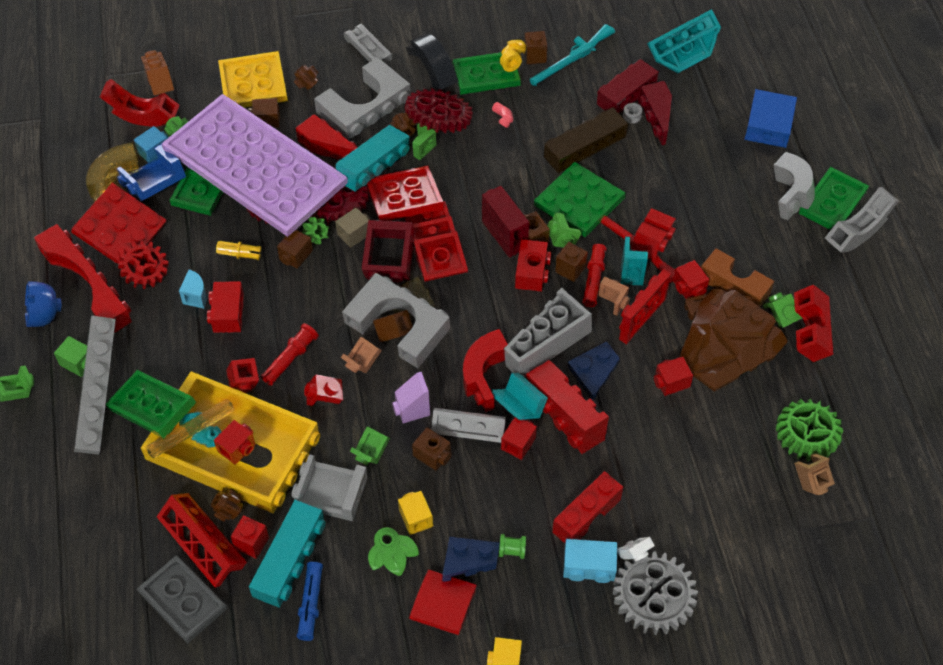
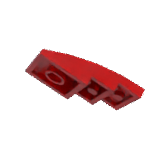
M443 201L444 209L417 214L412 217H404L405 222L413 223L416 231L413 250L424 282L468 272L458 233L455 231L452 217L449 215L445 201Z

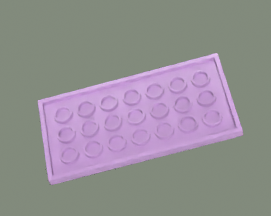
M224 94L219 96L162 143L163 150L175 155L180 162L287 237L348 183L345 175Z

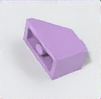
M422 372L416 373L395 391V402H392L395 415H400L402 423L430 416L429 391Z

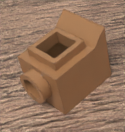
M814 453L811 455L812 464L807 465L799 461L794 464L803 490L815 495H822L828 492V487L835 483L828 464L830 458Z

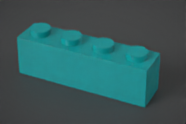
M388 125L336 163V170L348 179V183L345 186L353 191H357L362 186L367 185L375 176H379L387 167L392 166L399 158L404 157L409 151L410 136Z
M294 500L249 585L253 598L278 608L281 607L283 601L288 600L292 592L291 585L294 579L300 577L306 556L309 557L313 552L314 540L317 534L321 535L325 528L326 521L321 509Z

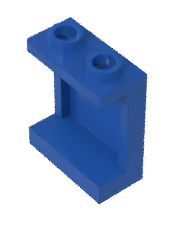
M755 89L745 140L786 148L791 132L797 97Z
M162 144L154 147L158 158L128 174L121 166L116 168L119 173L117 179L123 188L126 187L131 196L135 195L140 201L149 198L186 177L180 160L175 155L163 150Z

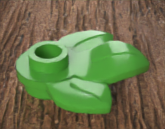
M384 527L375 534V545L369 551L368 561L372 570L379 569L384 565L391 573L401 576L406 566V557L418 556L419 551L417 545L410 537L398 535L394 529ZM383 536L391 537V543L385 544L382 541Z

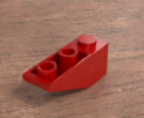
M315 114L296 127L298 142L311 153L341 160L358 148L354 142L348 141L340 131L334 130L324 119H320Z

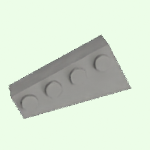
M561 288L557 292V296L552 301L549 300L546 303L544 310L530 320L531 324L526 329H522L504 348L506 367L513 373L519 372L525 377L526 373L551 360L591 333L592 314Z

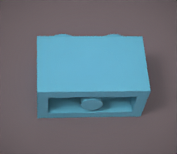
M566 539L563 578H569L572 581L591 579L599 583H608L615 580L617 571V542Z

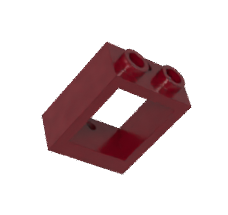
M368 220L361 269L365 278L370 280L377 273L382 277L390 278L393 282L410 280L416 232L412 222ZM374 238L404 239L401 266L371 265Z

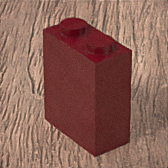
M502 186L490 189L482 194L483 224L509 258L518 254L521 239L528 240L529 238L528 219Z

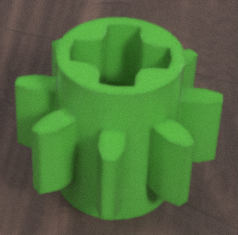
M179 116L170 118L164 128L168 137L184 126L188 120L186 118L181 120Z
M309 217V222L302 224L303 232L301 233L311 237L312 243L321 244V239L328 238L329 227L324 224V219Z

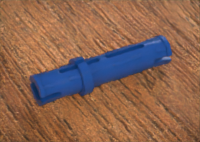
M319 562L307 563L302 607L298 609L300 621L297 638L303 641L313 640L315 619L319 615L317 603L323 565Z

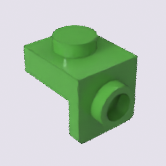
M556 212L548 223L550 229L549 236L553 246L564 248L568 242L576 245L581 236V231L569 228L564 214Z
M779 292L768 297L770 301L763 304L765 309H771L779 328H784L802 319L795 312L792 294L782 295Z
M25 365L20 366L17 375L0 377L1 402L29 397L31 388L34 386V378L28 372Z
M367 426L357 447H352L350 452L356 455L355 460L365 465H368L369 462L377 464L390 437Z

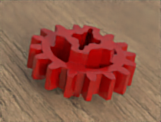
M141 241L139 246L132 242L131 249L125 247L124 254L119 255L118 269H122L120 270V276H127V284L133 281L134 288L139 284H142L143 289H146L147 284L155 287V281L161 283L163 276L167 275L168 261L165 260L166 253L160 254L161 247L153 248V242H150L148 246L145 245L144 241Z

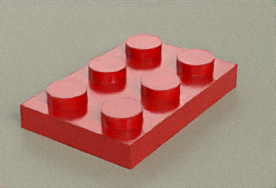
M663 269L658 276L654 275L650 279L648 287L638 292L634 300L635 302L631 306L627 305L621 313V317H623L622 322L619 326L621 330L620 341L627 344L666 300L671 273Z

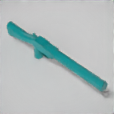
M605 24L588 43L580 36H577L574 39L576 45L571 48L570 55L530 78V83L533 86H537L539 82L572 62L587 56L591 51H596L594 47L598 42L614 34L615 29Z

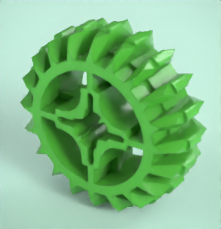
M811 398L807 403L802 399L797 404L792 401L788 407L783 408L778 416L776 432H778L777 440L782 441V448H789V455L796 453L797 459L805 456L808 462L814 453L829 457L831 453L837 450L842 440L843 428L840 427L841 420L836 419L837 412H829V405L822 407L821 400L817 404H814ZM809 425H811L810 433L807 435Z

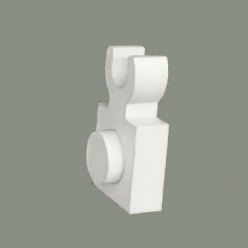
M650 537L639 538L634 542L633 540L628 541L625 546L617 548V553L621 559H634L638 561L648 555L647 550L654 547V544Z

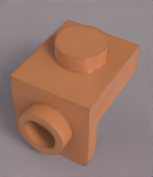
M607 277L603 278L600 283L599 296L615 303L614 315L618 316L621 309L624 310L630 301L628 297L629 287L620 284L617 280H611Z
M360 337L349 355L343 354L341 358L347 362L345 366L351 371L357 373L359 370L367 373L382 350L365 338Z

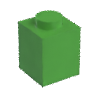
M68 336L54 352V355L60 366L80 377L83 376L87 345Z

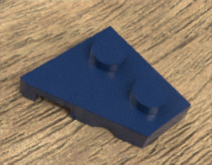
M605 342L568 361L567 367L593 400L596 398L602 385H605L609 379L610 373L619 364L620 358L608 342Z
M449 537L442 581H451V576L463 573L467 577L480 571L486 572L496 569L500 543Z

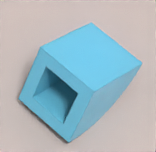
M188 270L179 290L182 303L204 309L207 303V294L203 280L199 274Z

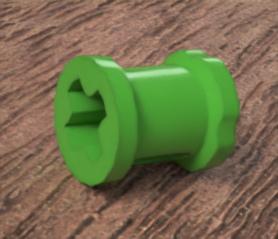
M501 534L499 557L511 555L520 556V559H524L526 536L512 538Z

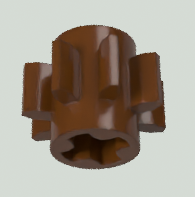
M304 64L294 72L296 78L293 82L299 89L305 87L309 90L319 81L317 78L319 72L313 65L307 67Z
M407 113L395 115L392 122H390L391 126L410 137L413 136L417 129L416 123H413V119H410Z
M232 489L228 492L219 491L211 503V507L215 511L213 516L223 522L225 519H235L243 507L239 499L240 494Z

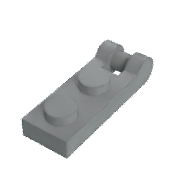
M362 24L355 26V29L352 31L344 32L345 40L351 43L369 62L377 57L384 63L392 60V54Z

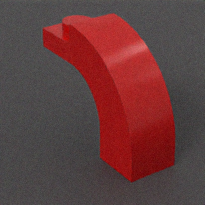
M112 79L105 83L100 95L101 99L113 107L111 113L136 125L149 127L166 125L170 118L176 116L180 106L165 93L150 99L134 96Z
M500 329L485 334L476 340L466 353L463 363V385L466 396L474 395L477 405H482L485 413L494 409V396L484 378V374L491 366L505 361L504 348L508 345Z

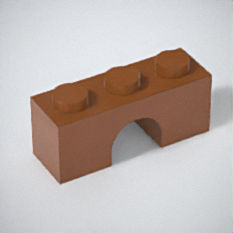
M153 50L146 52L145 56H141L153 95L173 91L172 80L161 51Z
M715 248L701 266V269L709 278L708 285L716 289H722L725 292L736 290L761 307L771 294L774 281L756 270L747 278L734 276L731 272L735 259Z

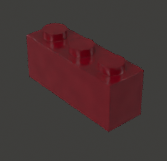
M639 59L634 64H630L621 74H617L609 83L599 88L597 92V105L605 111L614 108L619 114L622 113L625 105L635 103L638 100L641 86L657 83L659 72L642 59Z

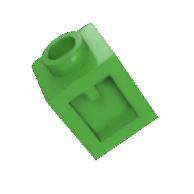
M419 123L417 124L418 136L412 144L414 157L421 160L437 145L434 129L427 130L426 126L419 127Z

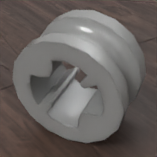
M636 103L625 105L623 119L630 124L638 123L642 117V107Z

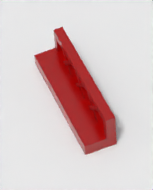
M189 493L170 496L157 515V518L214 587H219L231 571L242 570L247 562ZM171 509L175 512L176 523H172L167 517ZM183 526H187L190 530V541H187L184 537ZM198 543H201L205 548V558H201L198 554ZM212 561H216L222 568L217 576L213 572Z

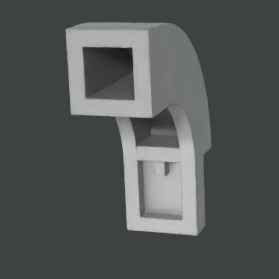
M785 152L774 164L776 181L791 186L788 192L778 201L780 218L789 220L794 213L798 212L800 207L809 209L815 197V187L810 165L801 157Z
M879 187L855 216L846 221H838L825 239L840 252H849L857 248L881 228L888 220V214L899 200L883 187Z

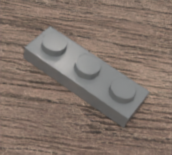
M434 408L431 430L440 435L501 443L506 417Z

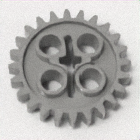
M653 551L652 558L646 556L638 561L632 559V564L625 561L624 569L619 568L617 574L619 577H615L614 585L617 586L613 588V595L617 596L614 599V604L621 605L618 610L619 614L627 613L625 622H629L632 619L635 621L634 629L639 625H643V633H646L650 627L653 628L654 635H657L659 628H662L663 632L668 634L669 626L676 631L679 627L678 622L685 625L687 622L686 616H692V608H695L697 604L694 598L697 597L698 591L693 589L695 588L696 581L689 580L692 574L691 571L683 572L684 563L679 566L675 565L676 557L668 561L666 553L661 558H658L656 551ZM649 573H657L660 578H652ZM667 578H670V579H671L670 581H668L666 584H664V585L662 586L663 582H664ZM636 588L641 590L643 594L635 595L631 590ZM675 590L679 596H671L667 591ZM648 600L643 607L638 606ZM655 606L658 607L662 612L656 614L653 613L649 608Z

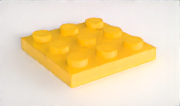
M279 51L218 60L223 94L243 108L252 107L253 99L277 98L278 102L288 101Z

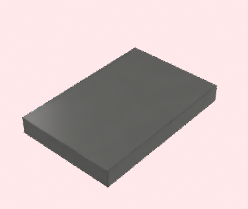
M178 555L137 588L138 593L187 644L227 609L223 601Z

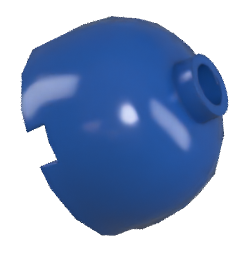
M28 281L25 294L26 327L48 325L55 319L56 312H61V298L56 297V292L50 285L42 282Z

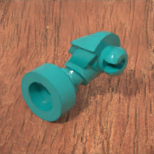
M202 412L186 414L179 421L180 428L186 430L188 435L192 436L191 440L206 445L208 448L215 447L214 439L222 431L217 426L201 429L200 427L204 423Z

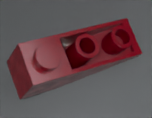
M665 81L641 86L640 95L638 96V103L644 109L646 120L648 123H651L654 136L659 139L661 145L666 144L672 94Z

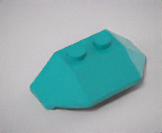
M711 9L648 42L647 45L656 62L679 73L711 56L721 26Z

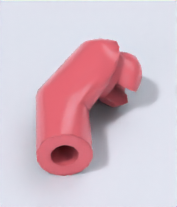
M496 102L492 107V111L502 116L499 124L508 128L510 123L514 121L513 113L509 108Z

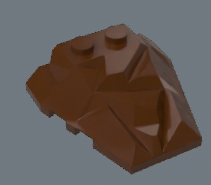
M712 289L698 306L679 358L684 357L693 377L715 392L737 380L741 374L748 370L750 372L755 370L757 365L773 360L784 348L788 340L782 330L774 326L776 320L772 315L736 290L725 292L722 289Z

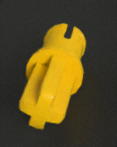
M218 241L216 245L217 254L236 256L237 259L243 257L260 260L261 254L252 253V251L261 252V246L242 244L241 241L238 243Z

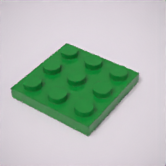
M574 162L534 200V206L552 217L556 212L564 214L569 228L579 229L581 235L586 237L601 223L604 216H608L625 199L626 193Z

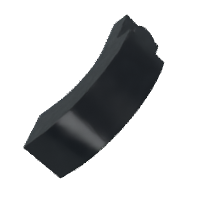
M427 33L410 40L411 45L406 47L408 55L417 56L422 61L429 74L433 88L443 89L459 82L448 54L433 35Z

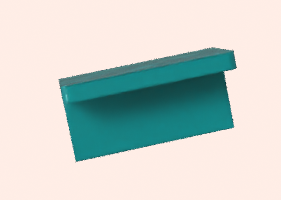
M625 236L621 262V284L643 286L648 252L629 251L630 237Z
M519 372L511 373L506 389L492 390L494 398L518 420L540 418L548 399Z

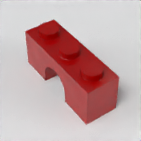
M814 284L794 292L795 312L802 317L806 325L805 328L796 331L797 351L812 362L833 355L829 296Z
M604 471L554 519L552 533L564 543L566 539L580 540L588 532L590 524L600 513L605 516L621 500L623 486Z

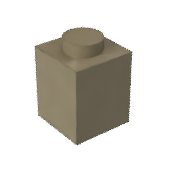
M357 208L351 210L335 221L337 235L351 248L366 238L368 220L370 218L366 213L362 214Z

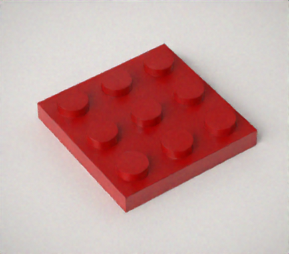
M429 166L375 176L367 183L379 221H392L398 218L412 217L417 214L444 209L442 197Z
M111 183L73 226L71 233L118 264L120 262L119 255L124 254L125 247L131 249L132 242L139 246L141 241H144L145 245L148 246L165 226L167 220L114 183Z

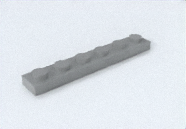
M91 316L74 452L98 455L100 453L115 319Z

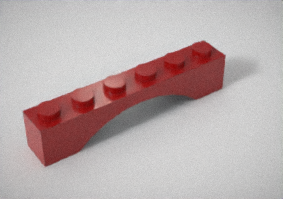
M56 224L34 237L39 251L51 265L70 269L82 276L90 284L93 294L91 310L94 316L115 319L114 333L132 322L129 316L131 309L124 300L121 302L118 299L119 294L113 286L108 287L105 276L101 271L97 273L94 270L96 267L89 257L85 259L82 248L78 243L75 245L72 243L73 239L66 229L63 231Z

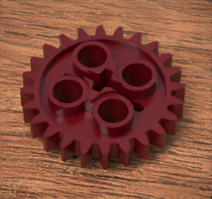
M424 88L423 92L416 90V93L411 92V95L407 96L405 103V113L408 114L410 119H413V123H420L419 127L426 126L427 130L435 129L437 133L439 130H442L444 133L447 130L454 133L455 129L461 132L462 128L466 129L467 125H470L473 114L471 111L472 107L468 106L469 103L463 102L464 98L458 99L457 94L450 95L449 91L443 93L441 89L438 92L431 88V91Z
M365 185L357 191H353L344 186L310 217L322 218L327 220V225H330L331 221L338 220L355 208L362 213L361 208L366 209V202H368V187Z

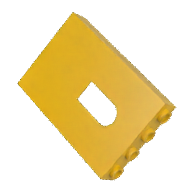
M191 371L179 390L192 396L196 401L188 414L202 412L204 423L200 428L205 429L209 426H217L223 431L233 420L241 425L244 423L253 430L255 444L271 451V462L262 468H256L241 461L234 465L217 452L216 446L208 448L206 445L191 440L192 436H189L186 430L180 428L179 422L164 439L152 432L149 434L141 447L145 459L216 490L228 492L232 489L240 494V500L274 514L276 508L282 506L289 486H293L296 482L297 472L302 463L307 462L312 446L315 447L319 442L320 433L317 422Z

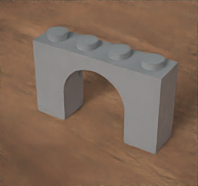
M378 57L362 67L363 81L379 94L373 101L366 104H352L341 98L331 88L314 98L316 113L333 128L340 131L347 140L360 134L368 126L375 124L377 120L391 113L399 105L406 103L407 96L411 95L410 83Z
M375 273L342 311L344 322L356 331L364 334L373 323V320L382 313L389 310H407L416 321L412 329L397 346L399 357L414 367L419 368L451 329L450 318L445 311L435 309L425 299L415 297L405 287L400 288L390 278L382 277Z

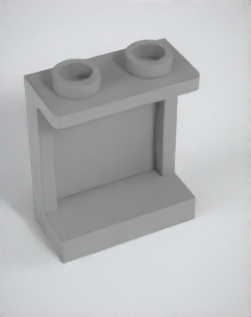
M309 454L307 462H303L301 465V478L299 483H295L293 487L292 498L321 509L325 515L353 521L368 479L366 467L356 465L355 471L316 462L315 456Z

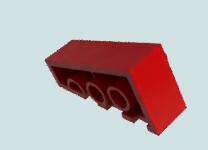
M550 360L526 373V379L548 398L543 412L545 414L548 413L552 417L555 427L566 434L569 444L574 449L577 448L583 454L605 440L609 416L604 411L599 414L595 410L596 404L591 399L586 401L581 394V389L576 385L570 386L568 377Z

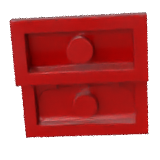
M428 569L409 619L459 635L477 585L451 577V581L444 582L442 581L443 574Z

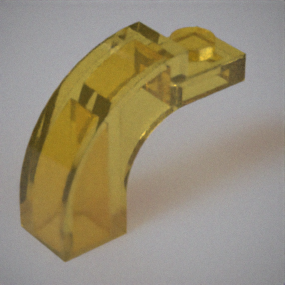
M133 142L105 151L91 164L86 176V186L91 198H94V202L119 176L116 168L121 166L128 174L139 169Z

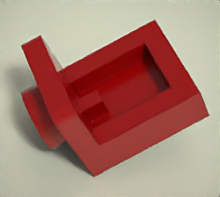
M316 374L306 384L304 389L307 405L313 406L317 400L340 404L343 400L342 379Z

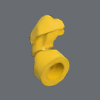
M522 40L508 41V45L502 50L500 64L505 71L512 72L520 67L522 63L520 54H525L526 44Z

